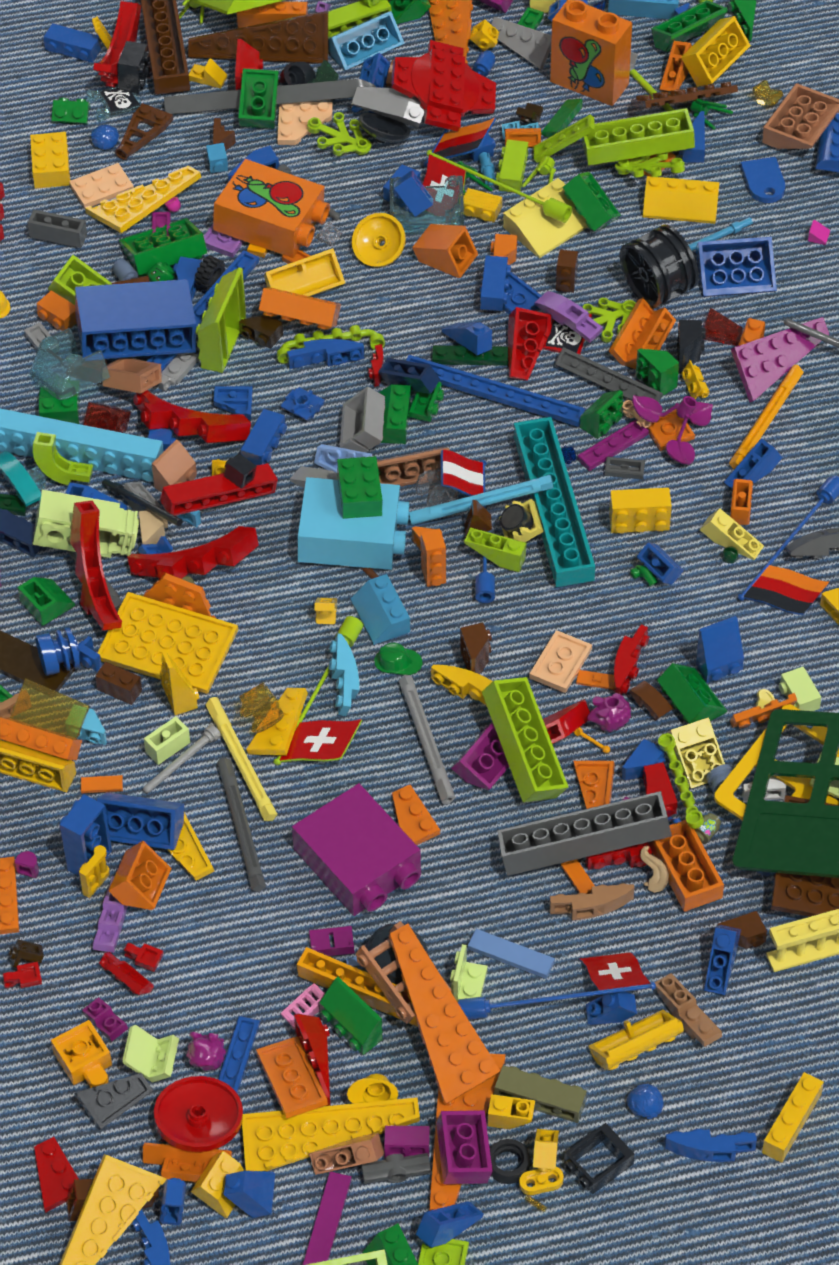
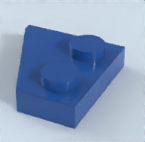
M252 386L214 387V406L234 414H244L247 419H251Z

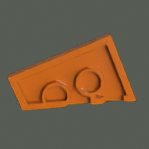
M795 693L789 694L788 699L779 702L778 699L770 701L762 709L760 706H756L734 714L730 719L732 728L739 726L741 729L750 726L752 722L764 723L768 721L770 714L774 710L782 709L786 705L794 706L797 702Z

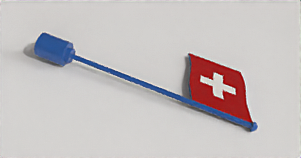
M631 952L579 959L587 968L591 982L598 991L491 1004L490 1000H486L485 996L459 999L458 1004L468 1020L488 1018L491 1008L649 988L654 990L656 984L649 982L642 973L637 958Z

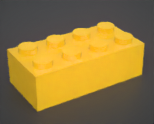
M732 16L718 20L681 58L696 86L699 87L712 84L751 45L736 17Z

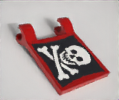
M552 319L550 333L546 338L543 349L560 353L564 347L580 355L585 339L566 324L561 325Z

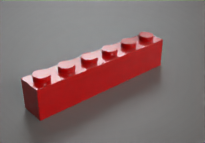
M268 463L256 465L254 480L242 489L224 477V473L165 486L162 488L160 501L167 512L176 516L275 493L278 478Z

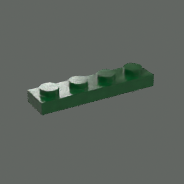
M433 345L432 362L442 365L508 366V347L492 346L491 350L476 355L464 346Z

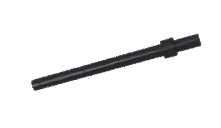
M108 479L102 481V485L110 489L113 494L129 499L178 527L182 525V519L126 490L118 482H112Z

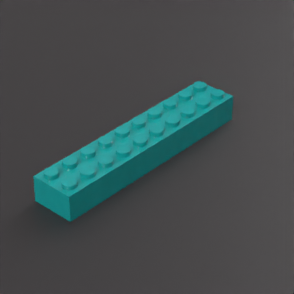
M552 417L514 423V441L525 480L530 481L550 475L554 488L531 493L530 497L536 503L544 531L541 533L556 587L595 581V563Z

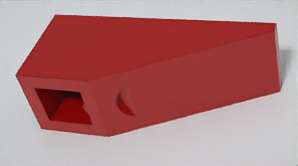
M585 699L543 719L552 744L566 738L588 721L590 711Z

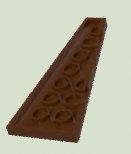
M329 11L192 37L188 39V57L236 59L237 40L242 39L260 52V59L264 61L328 63Z

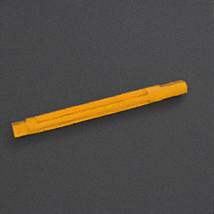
M799 365L791 367L729 462L733 469L740 464L761 439L804 372Z

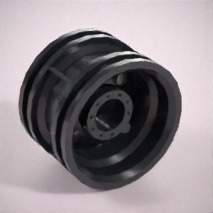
M663 224L623 245L620 249V264L630 289L638 299L644 298L653 309L695 288L698 284L699 274L694 255L682 235L670 225Z

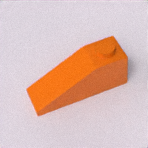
M673 42L660 85V91L670 92V90L679 89L689 71L681 56L692 47L691 43Z

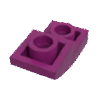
M99 997L82 1009V1012L91 1023L111 1042L128 1030L127 1024L115 1015L112 1008Z

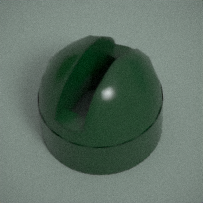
M733 546L726 547L722 553L723 561L728 564L735 563L738 560L737 549Z

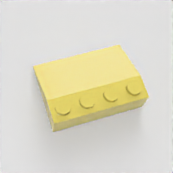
M559 178L530 196L543 202L554 198L572 206L571 216L566 223L545 215L542 205L527 198L503 213V228L511 235H517V240L538 258L546 255L588 227L583 215L578 214L575 210V204L565 196V190L562 187L566 184Z

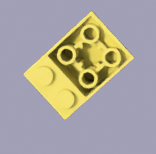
M709 718L667 732L674 736L676 742L674 751L677 759L682 764L684 769L683 775L686 776L690 789L707 784V774L717 766L725 764Z

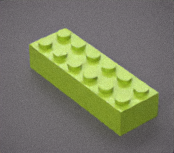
M685 108L596 123L595 131L584 136L582 144L589 166L695 148V138L689 112Z
M527 677L493 681L482 691L522 802L557 798L569 787Z

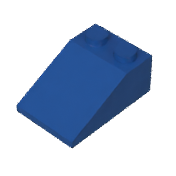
M736 616L699 629L696 666L706 683L713 680L717 681L724 676L736 674L743 670L744 654L738 618Z

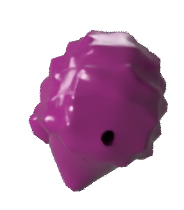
M618 693L603 698L595 696L593 698V705L596 707L588 715V721L596 723L602 730L610 733L613 730H619L629 722L631 707L624 697Z
M190 1032V1037L193 1040L188 1045V1052L186 1053L189 1063L204 1071L219 1068L226 1054L223 1043L224 1039L218 1038V1034L214 1033L202 1035L197 1032Z

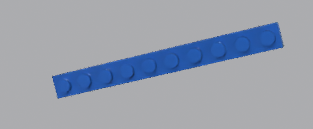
M243 250L193 307L196 329L198 324L202 323L203 312L207 311L209 299L214 296L215 285L220 282L222 276L237 268H243L244 280L259 263L258 256ZM177 354L151 355L147 362L161 364L162 373Z
M408 355L406 361L431 365L443 386L541 416L552 417L554 420L577 427L580 425V416L585 412L583 407L416 356Z

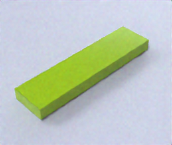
M590 114L533 147L534 160L539 163L544 156H551L595 131L594 117Z

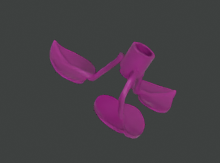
M633 395L632 403L635 411L642 419L648 422H658L659 416L664 417L677 409V415L683 418L684 421L677 441H668L666 451L674 460L682 464L691 465L695 459V451L690 443L681 442L683 431L688 419L698 426L708 425L711 420L713 404L697 402L693 397L685 396L680 404L676 403L673 407L662 413V406L655 399Z

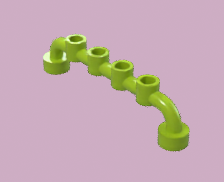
M358 325L351 326L349 332L343 333L340 328H334L329 335H324L322 331H315L312 335L313 337L305 338L304 334L299 333L294 336V340L287 341L277 351V358L282 364L288 363L287 351H291L290 348L294 347L297 349L304 348V342L311 340L352 339L353 341H358L362 337H370L369 342L372 349H375V345L382 344V347H384L385 340L382 334L371 329L361 330Z
M669 733L662 734L658 738V744L660 749L667 753L670 761L669 767L672 775L675 777L676 787L681 792V801L683 806L687 808L686 822L690 828L699 829L703 825L704 819L702 813L694 806L695 800L692 792L689 791L688 780L683 775L684 769L675 754L676 742L674 736Z

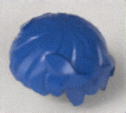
M100 125L91 132L93 145L101 150L111 149L119 142V133L113 126Z
M640 1084L628 1093L627 1104L635 1116L652 1119L657 1117L664 1107L661 1092L653 1085Z

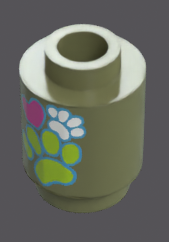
M712 813L704 815L703 825L699 829H694L703 844H707L720 829L721 821Z

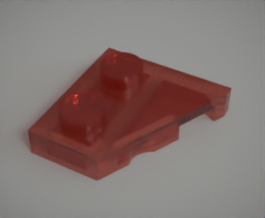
M710 308L704 327L706 335L703 340L739 346L743 328Z

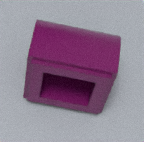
M30 851L21 852L15 860L17 874L37 878L39 867L36 855Z

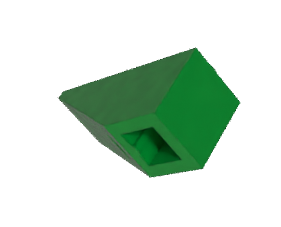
M730 0L728 2L729 11L733 12L748 41H751L756 0Z

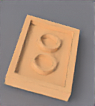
M119 163L69 181L71 189L84 209L88 206L98 205L100 201L105 199L107 201L114 199L117 194L134 188Z
M556 630L531 670L529 678L566 693L590 654L592 644Z

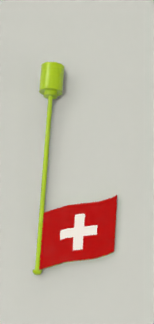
M428 150L426 153L429 158L423 186L432 196L433 205L426 209L425 212L456 225V213L464 191L466 172L542 205L545 215L562 223H566L571 216L572 206L559 200L550 198L545 202L540 201L433 153L432 150Z
M347 616L337 634H342L349 647H352L363 629V623L356 617ZM329 665L299 718L287 755H279L277 759H274L275 765H280L281 762L298 760H340L343 758L361 725L362 719L353 721L318 720L302 722L330 672Z

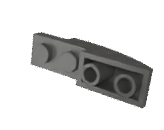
M839 528L824 529L802 536L788 544L785 550L793 558H803V556L822 558V556H829V548L839 551Z

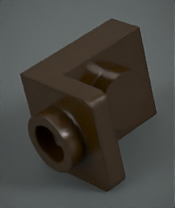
M17 939L15 947L12 946L9 952V959H11L13 968H17L20 959H24L27 962L41 963L44 957L42 945Z

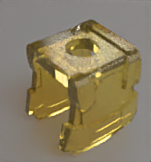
M264 682L239 696L242 702V707L240 708L241 717L244 716L246 718L251 715L254 717V723H252L253 733H260L272 727L284 716L283 711L279 708L277 698Z

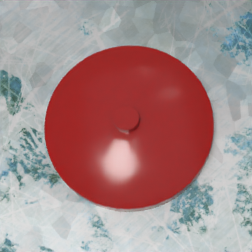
M191 1076L173 1082L160 1093L154 1106V1122L160 1136L170 1145L189 1152H207L224 1146L239 1132L243 1120L242 1102L236 1091L225 1082L207 1076Z

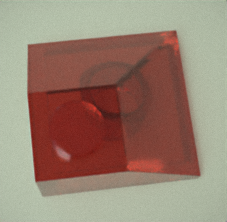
M88 402L83 425L125 433L128 428L131 411L115 406Z

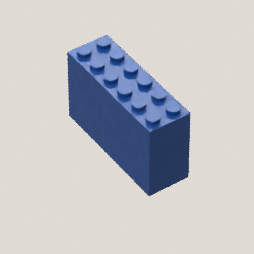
M188 279L75 287L76 321L83 360L196 352V320Z

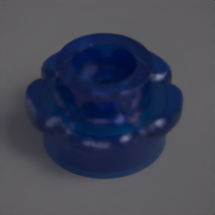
M572 446L562 447L561 451L565 463L571 464V462L576 460L574 448Z

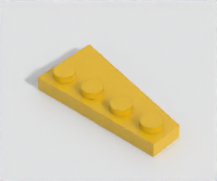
M286 688L246 750L249 755H287L308 695L306 688Z
M184 812V824L176 848L174 850H166L197 881L213 873L214 869Z

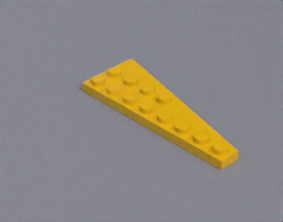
M418 1097L323 1106L287 1119L282 1110L243 1114L242 1130L246 1171H269L309 1158V1153L356 1137L377 1132L379 1134L385 1133V1126H407L419 1122Z

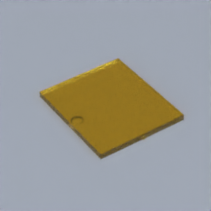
M25 678L10 718L77 739L90 705Z

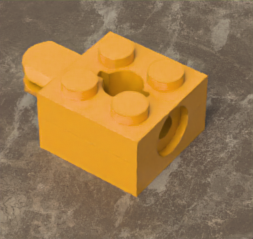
M90 1020L51 1039L53 1053L73 1085L86 1080L90 1088L109 1082L105 1069L112 1066L111 1054Z

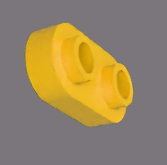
M558 1167L551 1169V1171H540L538 1169L527 1171L521 1175L519 1187L526 1195H536L557 1190L563 1184L564 1175ZM554 1178L556 1181L550 1182L549 1179ZM532 1183L534 1186L528 1187L527 1184Z

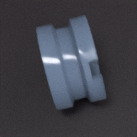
M723 764L717 766L707 774L706 780L714 794L732 772L733 768L731 765Z

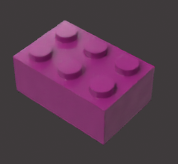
M485 1110L441 1111L436 1127L443 1184L488 1183L493 1171Z

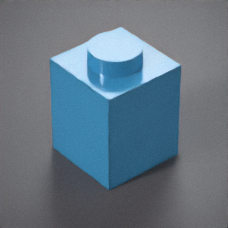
M224 143L206 145L210 173L228 171Z

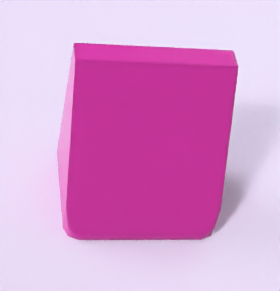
M813 220L808 241L826 245L830 230L816 220Z

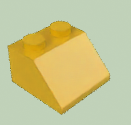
M222 1151L212 1157L191 1190V1193L224 1218H228L235 1204L224 1196L226 1174L241 1172L244 1169L238 1161Z

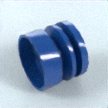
M70 627L64 628V637L59 629L56 630V640L52 639L49 632L35 635L39 658L46 676L59 673V663H63L67 671L70 670V660L74 668L80 667L79 647Z

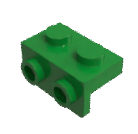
M58 98V100H53L51 121L54 123L88 125L91 105L85 99L69 101L67 98Z
M438 382L431 394L416 393L409 410V417L431 422L433 415L438 413V402L442 401L444 397L441 382Z

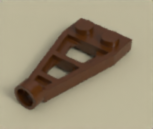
M142 103L134 112L121 144L115 150L117 157L126 160L165 131L173 121V114ZM140 122L153 126L148 132L137 129ZM132 135L142 138L138 142L129 140Z

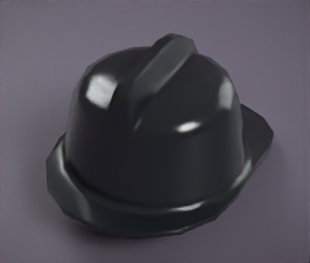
M294 62L284 67L280 73L278 83H281L283 86L315 83L316 76L313 68L308 63Z

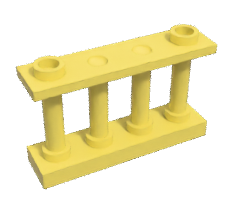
M839 909L770 928L769 933L777 950L767 952L766 956L773 972L838 955Z

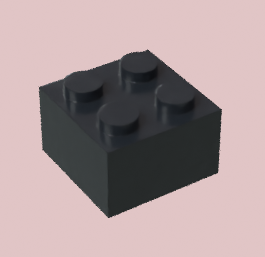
M126 41L118 61V90L139 94L141 88L145 86L146 76H149L150 66L147 64L150 52H147V44Z

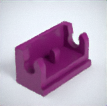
M385 1126V1158L392 1154H402L406 1157L428 1153L429 1156L430 1126Z

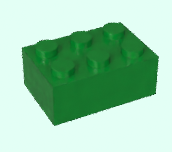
M376 456L337 459V479L343 519L382 516L383 499Z

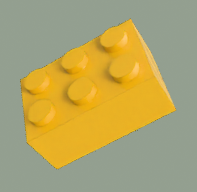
M66 132L30 135L35 189L70 186L69 152Z
M670 489L611 490L609 508L611 533L670 530L672 507Z

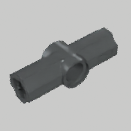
M428 1153L406 1157L402 1154H392L387 1156L385 1160L361 1164L364 1184L386 1180L390 1183H400L408 1177L431 1174Z

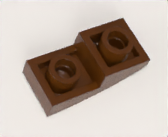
M646 681L629 690V693L640 708L645 706L655 721L673 709L669 702Z

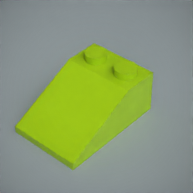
M72 255L52 281L48 290H52L75 305V287L111 285L112 283Z

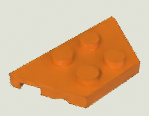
M167 573L159 581L155 582L149 590H146L143 595L153 600L216 618L211 616L209 611L211 606L205 597L206 594L203 587Z

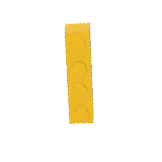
M805 1072L802 1074L764 1140L763 1154L781 1163L784 1161L822 1095L823 1081Z

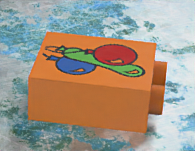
M567 0L552 19L550 82L613 106L629 85L632 22L620 18L614 13L605 12L586 5L583 1Z
M245 159L214 202L213 230L293 258L301 245L309 247L315 234V224H324L327 220L330 204L324 202L325 186Z

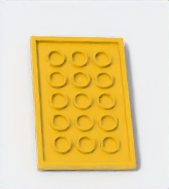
M127 592L117 612L122 620V628L108 630L98 650V654H100L102 662L106 661L115 666L161 680L162 653L167 652L188 678L192 687L197 688L199 692L208 694L239 629L236 624Z

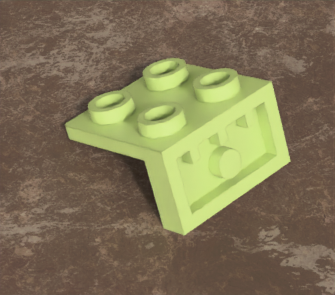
M462 944L461 951L456 952L455 970L452 969L450 982H452L451 993L457 1002L459 999L482 996L488 970L486 965L467 962V945Z

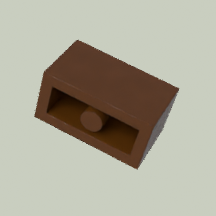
M560 249L556 269V291L574 293L578 270V251Z
M106 661L95 675L98 691L130 705H133L142 692L140 676Z

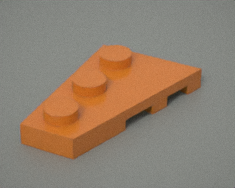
M573 761L586 809L611 803L615 770L614 761Z
M410 784L392 792L398 825L416 845L440 835V828Z

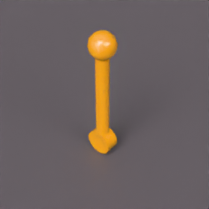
M579 727L574 731L576 736L581 735L600 747L604 753L610 752L609 746H604L583 732L582 728Z

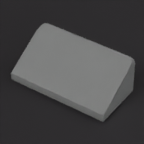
M141 482L124 484L126 490L161 507ZM123 497L134 511H138V516L139 511L147 510Z

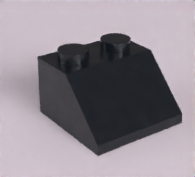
M679 320L677 336L678 374L682 373L689 360L692 364L699 361L701 352H704V340L702 339H705L706 331L705 328H702V320Z

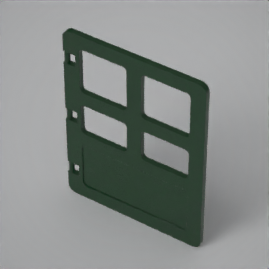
M776 709L770 714L732 859L736 869L839 878V806L825 805L831 781L839 780V765H835L839 750V713ZM784 725L828 727L818 763L775 760ZM786 776L815 779L810 801L808 803H792L764 800L770 777Z

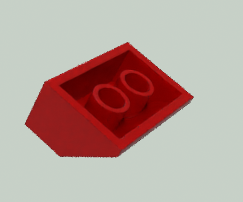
M238 39L235 86L236 90H241L243 68L263 70V59H260V52L242 39Z

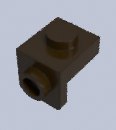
M527 103L525 109L517 108L516 115L524 123H539L544 108L536 104Z

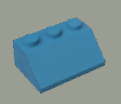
M387 574L368 580L351 598V602L373 645L410 632V617Z

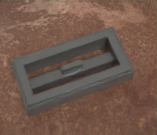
M607 457L605 476L643 480L645 460Z

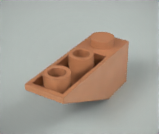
M377 1132L311 1152L309 1155L315 1175L377 1161L384 1154L379 1133Z

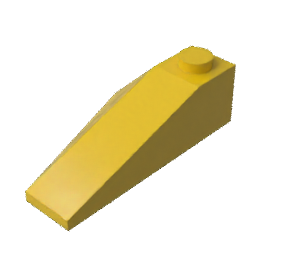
M163 652L161 660L162 671H160L161 685L174 715L197 709V700L200 699L197 688L192 687L188 678L168 653Z

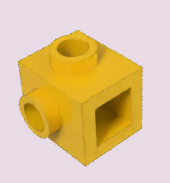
M484 19L473 26L470 40L480 49L486 51L489 48L495 47L498 43L499 31Z

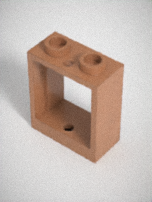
M125 357L120 358L102 368L103 386L143 393L162 382L161 364Z

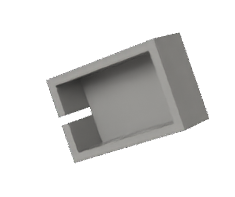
M367 386L343 403L340 448L367 453L369 449L382 442L385 396Z

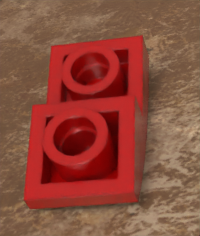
M382 344L375 345V353H372L371 368L368 369L369 379H373L375 387L379 386L382 380L381 375L378 373L384 364Z

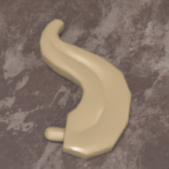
M644 846L640 854L641 859L653 870V876L649 879V882H644V886H647L648 890L654 893L663 891L669 878L667 866L661 860L648 853L649 846Z

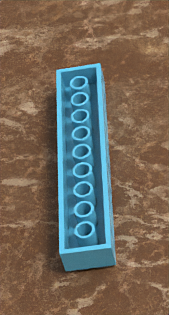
M0 408V452L8 451L19 456L23 455L34 458L33 442L36 433L55 434L58 453L69 461L92 464L94 471L97 470L154 482L152 463L164 452L163 441Z

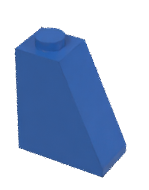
M241 1171L226 1174L224 1196L252 1218L270 1215L272 1213L275 1173L270 1171Z

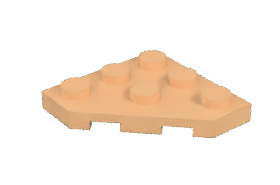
M300 102L279 104L278 145H296L301 142V138L311 135L312 133L307 130V124L313 117L318 118L322 124L331 121L333 103Z

